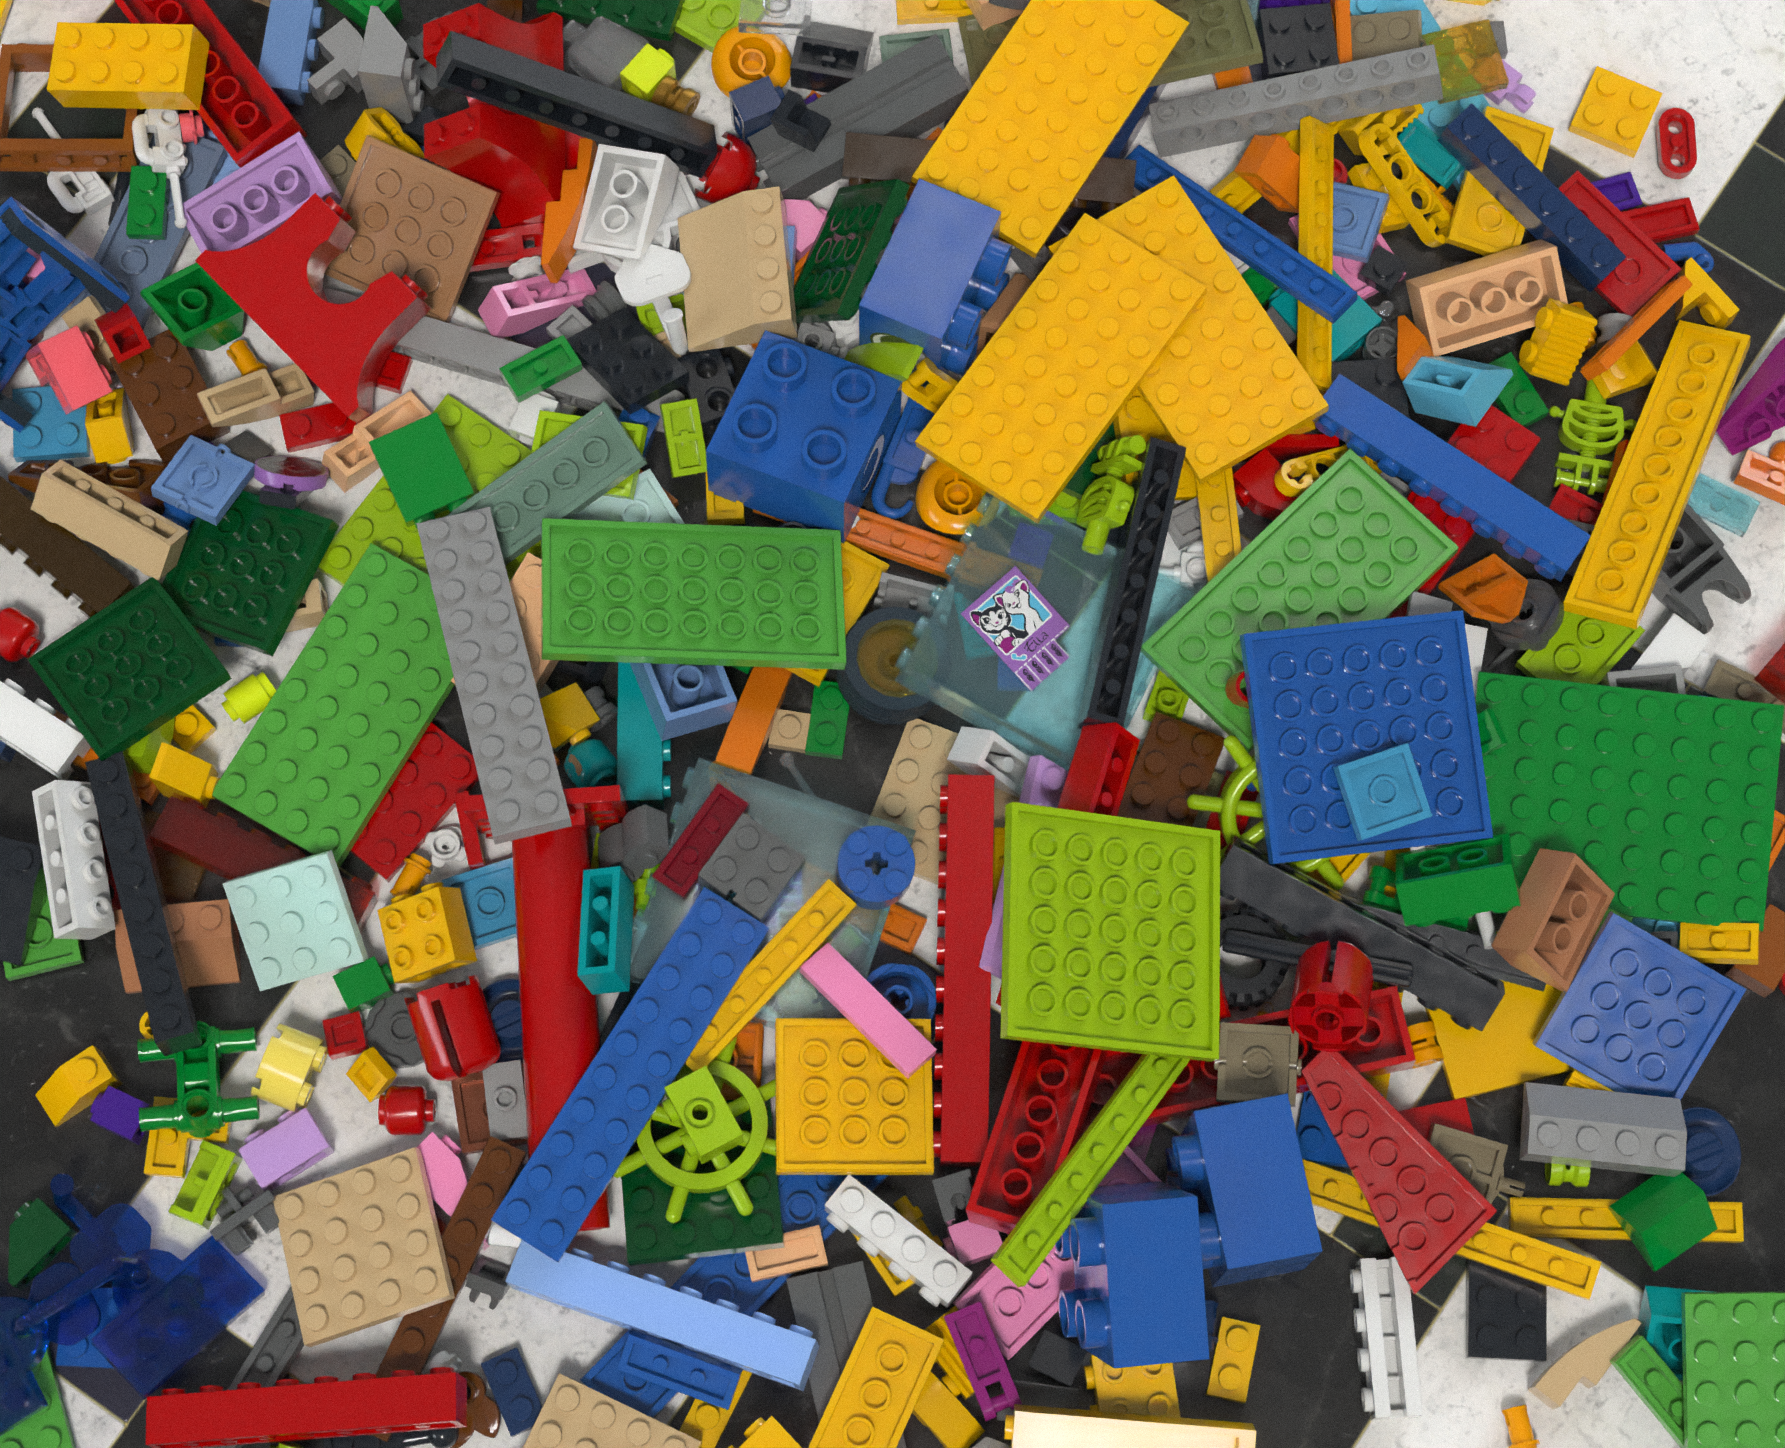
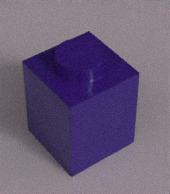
M108 1085L104 1093L100 1092L96 1096L91 1106L90 1112L93 1115L90 1120L97 1126L140 1145L146 1131L141 1132L139 1108L152 1106Z

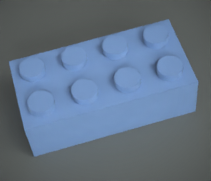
M630 663L661 741L731 721L737 699L723 666Z

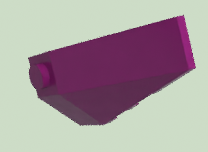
M1785 338L1774 347L1719 422L1715 433L1732 456L1770 438L1773 431L1785 426Z

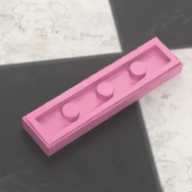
M829 943L825 944L800 966L799 972L907 1079L936 1054L937 1049Z

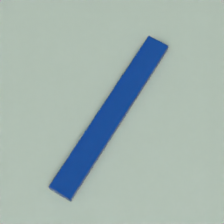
M1138 145L1125 158L1136 160L1134 188L1143 193L1174 175L1223 249L1332 324L1358 300L1356 291L1141 145Z

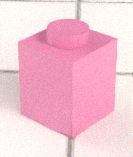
M969 1220L947 1227L948 1237L942 1239L945 1251L964 1266L992 1258L1002 1245L999 1231L971 1223Z

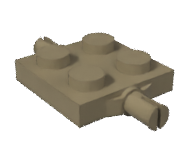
M1431 1123L1427 1141L1491 1205L1499 1191L1519 1198L1522 1197L1523 1191L1510 1188L1509 1186L1512 1185L1525 1189V1182L1504 1176L1503 1163L1508 1145Z

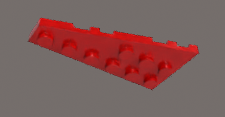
M1319 1050L1301 1069V1074L1412 1293L1415 1295L1497 1210L1338 1051L1325 1052Z

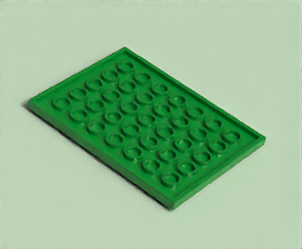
M1478 672L1475 692L1477 714L1486 709H1493L1508 742L1507 745L1484 756L1483 764L1493 836L1505 833L1510 834L1519 889L1540 848L1576 853L1615 893L1608 907L1611 910L1633 918L1712 926H1719L1722 923H1759L1760 933L1763 932L1784 705Z

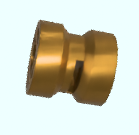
M668 75L658 85L651 103L691 117L698 106L700 94L691 88L684 89L680 86L678 80Z

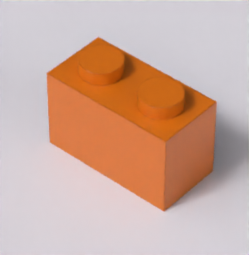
M1254 135L1234 172L1277 210L1299 213L1300 155L1289 148V141L1280 135Z

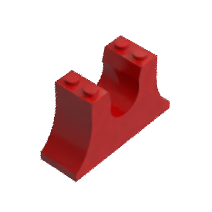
M476 3L423 24V58L435 68L436 56L450 31L564 71L563 17L555 12L525 23H519L492 11L480 3ZM468 96L466 97L469 108L424 124V158L456 174L500 192L494 213L502 228L544 222L546 202L560 201L563 170H566L565 130Z
M314 193L287 221L263 239L235 250H205L195 261L348 418L356 423H360L373 414L374 388L385 360L397 343L431 308L424 302L428 294L407 274L400 278L393 271L370 283L368 289L358 299L345 304L330 303L323 289L325 271L333 259L344 253L356 231L348 224L353 218L330 196L323 200Z

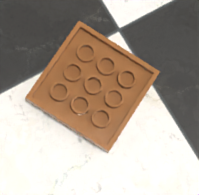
M366 135L340 206L353 218L348 224L356 233L344 253L337 256L328 265L325 275L365 292L370 283L391 271L400 278L407 274L428 294L424 302L431 310L425 316L450 323L499 199L500 192L378 138Z

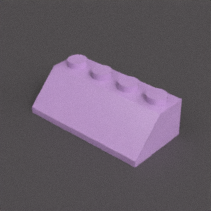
M298 132L182 204L184 217L187 220L186 226L202 254L205 250H235L263 239L287 221L314 193L323 200L330 196L339 205L342 196L327 170L302 134Z

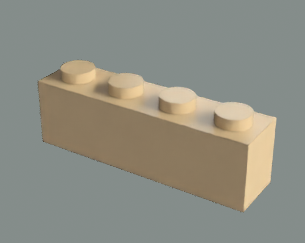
M59 460L41 474L31 506V510L44 516L49 522L62 526L76 534L78 538L96 545L108 552L112 557L123 560L139 569L144 575L153 577L158 581L177 566L188 534V530L62 460Z

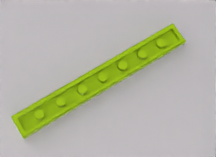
M1142 1054L991 1258V1261L1017 1287H1023L1027 1284L1068 1228L1071 1219H1074L1087 1202V1198L1093 1194L1190 1059Z

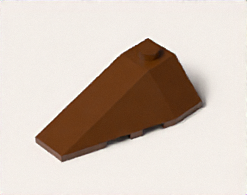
M26 460L8 474V480L36 493L41 474L59 460ZM62 460L74 467L73 461ZM129 460V466L109 467L107 462L96 464L95 461L91 464L75 467L160 515L163 514L165 509L164 501L152 496L151 487L169 463Z

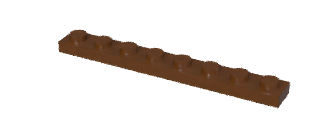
M490 1136L441 1238L455 1298L404 1315L378 1368L377 1378L391 1377V1372L396 1370L415 1371V1375L422 1374L465 1285L469 1272L472 1270L485 1239H487L494 1224L491 1218L511 1189L527 1155L525 1151ZM393 1433L373 1434V1436L385 1442H389Z

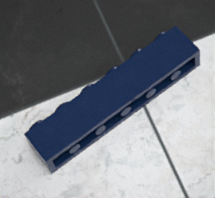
M1472 103L1446 127L1437 139L1537 240L1542 239L1557 246L1560 263L1589 292L1596 288L1626 258Z

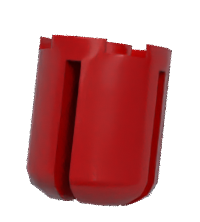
M1329 941L1316 943L1307 949L1298 960L1288 1022L1292 1033L1294 1034L1296 1030L1302 1038L1312 1042L1313 1049L1325 1052L1344 1051L1348 1049V1044L1357 1040L1362 1033L1363 1036L1365 1035L1374 978L1372 975L1373 968L1365 953L1351 943L1338 941L1333 973L1329 972L1331 946ZM1331 1013L1334 1014L1333 1022H1330Z
M478 975L468 976L470 981L468 985L466 980L459 983L447 982L417 992L418 1001H415L414 997L404 998L426 1070L434 1079L447 1082L453 1081L469 1074L481 1072L499 1059L501 1047Z

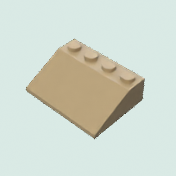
M779 186L743 191L678 218L680 253L684 256L691 273V282L683 290L689 352L759 343L765 330L788 339L798 338L786 205Z

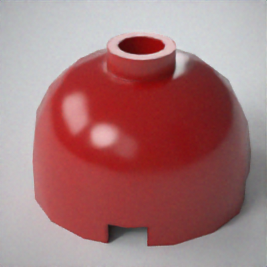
M725 132L722 135L723 138L727 139V142L724 146L717 144V155L703 177L698 179L702 182L705 181L702 191L697 188L694 191V196L710 204L743 191L755 190L760 181V177L755 175L757 160L754 151L749 144L729 132Z

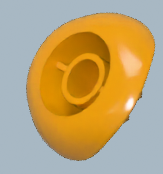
M740 25L728 30L716 43L711 61L712 75L720 91L727 97H729V92L766 76H769L774 87L780 86L782 89L791 77L790 66L792 57L785 43L772 32L753 25Z
M938 460L933 462L922 475L915 497L918 513L929 527L954 535L969 534L988 525L996 516L1000 503L998 498Z

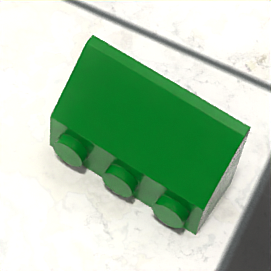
M1509 833L1494 835L1493 838L1462 841L1396 853L1395 885L1405 926L1426 927L1436 923L1438 920L1449 918L1465 920L1477 913L1488 911L1504 913L1510 911L1513 907L1521 906L1520 890Z

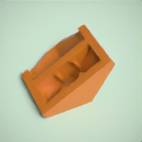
M1405 315L1398 316L1397 372L1403 382L1421 357L1434 356L1426 337Z
M1494 553L1440 582L1438 589L1472 617L1504 624L1511 622L1519 615L1528 580Z

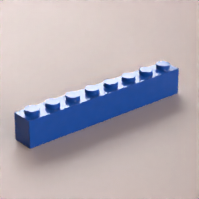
M1340 373L1324 394L1323 398L1329 405L1328 412L1312 420L1320 432L1329 437L1335 435L1346 442L1347 448L1353 450L1358 456L1364 457L1366 455L1378 463V468L1386 475L1400 477L1409 483V488L1421 497L1429 496L1440 503V508L1448 515L1455 518L1460 516L1469 522L1472 529L1480 536L1494 538L1503 544V549L1511 556L1518 559L1523 557L1534 564L1535 570L1548 579L1555 578L1561 582L1590 539L1591 535Z

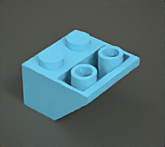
M1423 356L1402 383L1415 413L1476 427L1511 379L1513 372L1511 369L1453 356Z

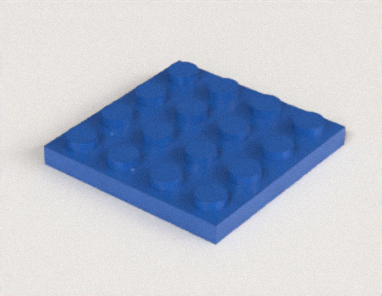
M1610 911L1589 946L1568 991L1562 992L1532 1044L1615 1092L1678 1098L1681 1100L1747 989Z

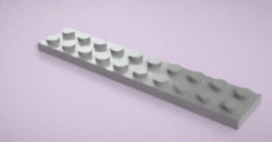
M490 507L416 523L494 844L572 826Z

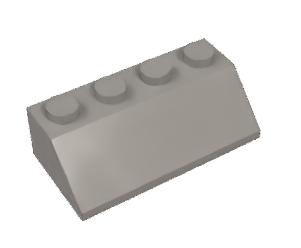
M1524 1083L1519 1160L1672 1177L1685 1171L1687 1129L1680 1099L1539 1083Z

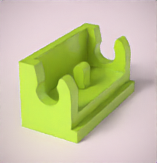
M697 398L659 404L672 478L707 472L706 449Z
M202 1140L199 1146L200 1150L174 1204L169 1209V1213L209 1230L217 1214L215 1209L221 1205L225 1197L222 1190L228 1186L230 1187L242 1158L236 1153Z

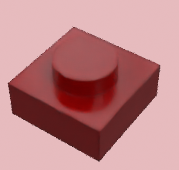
M360 1011L322 1020L328 1055L332 1061L363 1053V1051L369 1049L364 1019Z

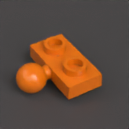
M1780 441L1771 447L1769 458L1747 449L1733 483L1785 505V441Z

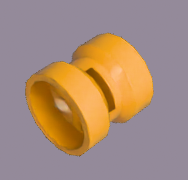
M1433 1021L1407 1026L1416 1059L1412 1069L1428 1066L1444 1059L1441 1047L1435 1043L1434 1037L1437 1033Z

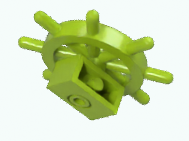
M737 1036L708 1068L704 1066L692 1072L684 1065L674 1082L664 1087L667 1099L661 1102L663 1106L659 1105L639 1135L637 1139L639 1150L625 1157L614 1175L616 1178L623 1177L646 1164L659 1179L674 1187L666 1211V1219L671 1223H676L680 1220L689 1192L710 1193L727 1189L738 1212L744 1216L750 1215L753 1211V1204L740 1180L751 1172L758 1163L762 1153L776 1156V1140L767 1137L768 1116L764 1103L775 1097V1079L757 1088L748 1076L730 1065ZM723 1083L736 1090L741 1097L727 1104L721 1094ZM749 1110L752 1118V1132L741 1130L735 1117ZM652 1120L680 1128L653 1142L651 1134ZM684 1145L686 1151L680 1169L674 1167L662 1157V1155ZM738 1145L746 1147L743 1153L731 1164L725 1152ZM699 1160L701 1164L711 1160L717 1170L716 1172L706 1174L695 1173Z

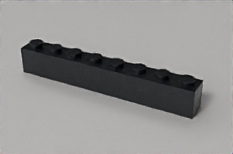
M450 31L436 56L437 86L605 145L664 154L679 167V171L702 178L718 153L715 128L712 124L462 34Z
M1151 437L1146 442L1145 451L1138 454L1137 460L1142 462L1141 470L1134 472L1131 485L1134 488V498L1121 528L1076 728L1082 729L1083 726L1114 722L1122 727L1124 726L1186 447Z
M123 752L115 753L104 761L98 758L85 762L155 1044L164 1056L201 1046L203 1044L133 769Z
M1236 836L1233 837L1220 859V895L1231 901L1237 898L1249 905L1248 909L1252 913L1263 919L1272 917L1283 923L1282 928L1296 937L1301 938L1305 935L1316 941V943L1329 941L1331 950H1337L1338 941L1353 944L1365 953L1367 957L1413 966L1414 974L1411 986L1408 988L1397 986L1398 992L1403 993L1406 990L1417 996V1001L1424 1007L1432 1011H1437L1439 1008L1451 1015L1450 1018L1454 1023L1465 1029L1470 1030L1471 1027H1474L1482 1032L1505 995L1504 982L1290 865L1286 863L1270 864L1266 852Z

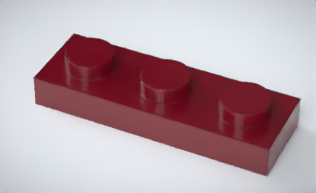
M718 783L652 875L653 880L685 901L698 883V874L742 813L746 814L751 808L750 804Z

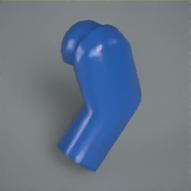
M1697 242L1664 244L1661 247V250L1673 261H1682L1685 264L1692 257L1706 273H1709L1714 267V259L1711 254Z

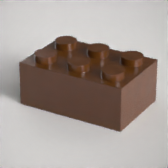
M168 329L148 339L151 348L119 364L114 356L109 358L152 444L164 463H169L190 435L205 442H212L230 433L227 426H211L197 397V393L208 388L186 346H183Z

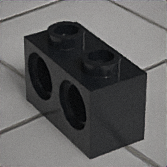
M719 348L699 351L677 359L689 371L690 381L683 386L688 399L697 398L703 436L716 431L726 409L714 411L710 408L711 404L716 401H723L729 405L736 390L733 388L730 380L731 377H735L729 356L722 357ZM704 369H712L717 372L715 376L709 379H704L698 375Z

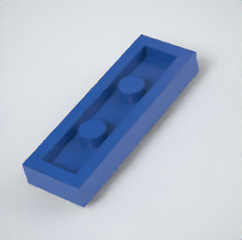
M634 1329L628 1334L617 1370L729 1410L743 1371L741 1368Z

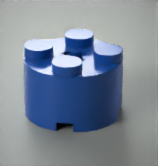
M878 825L861 828L851 833L840 849L836 865L838 885L861 908L870 910L888 908L900 900L910 887L915 871L913 850L907 838L891 828ZM871 861H878L879 866L885 867L881 868L879 875L872 874V868L868 867Z
M889 963L878 967L867 977L866 980L890 1004L892 999L898 1002L905 1000V1010L900 1011L898 1008L896 1009L906 1019H931L932 1026L936 1015V992L932 981L921 969L912 965Z

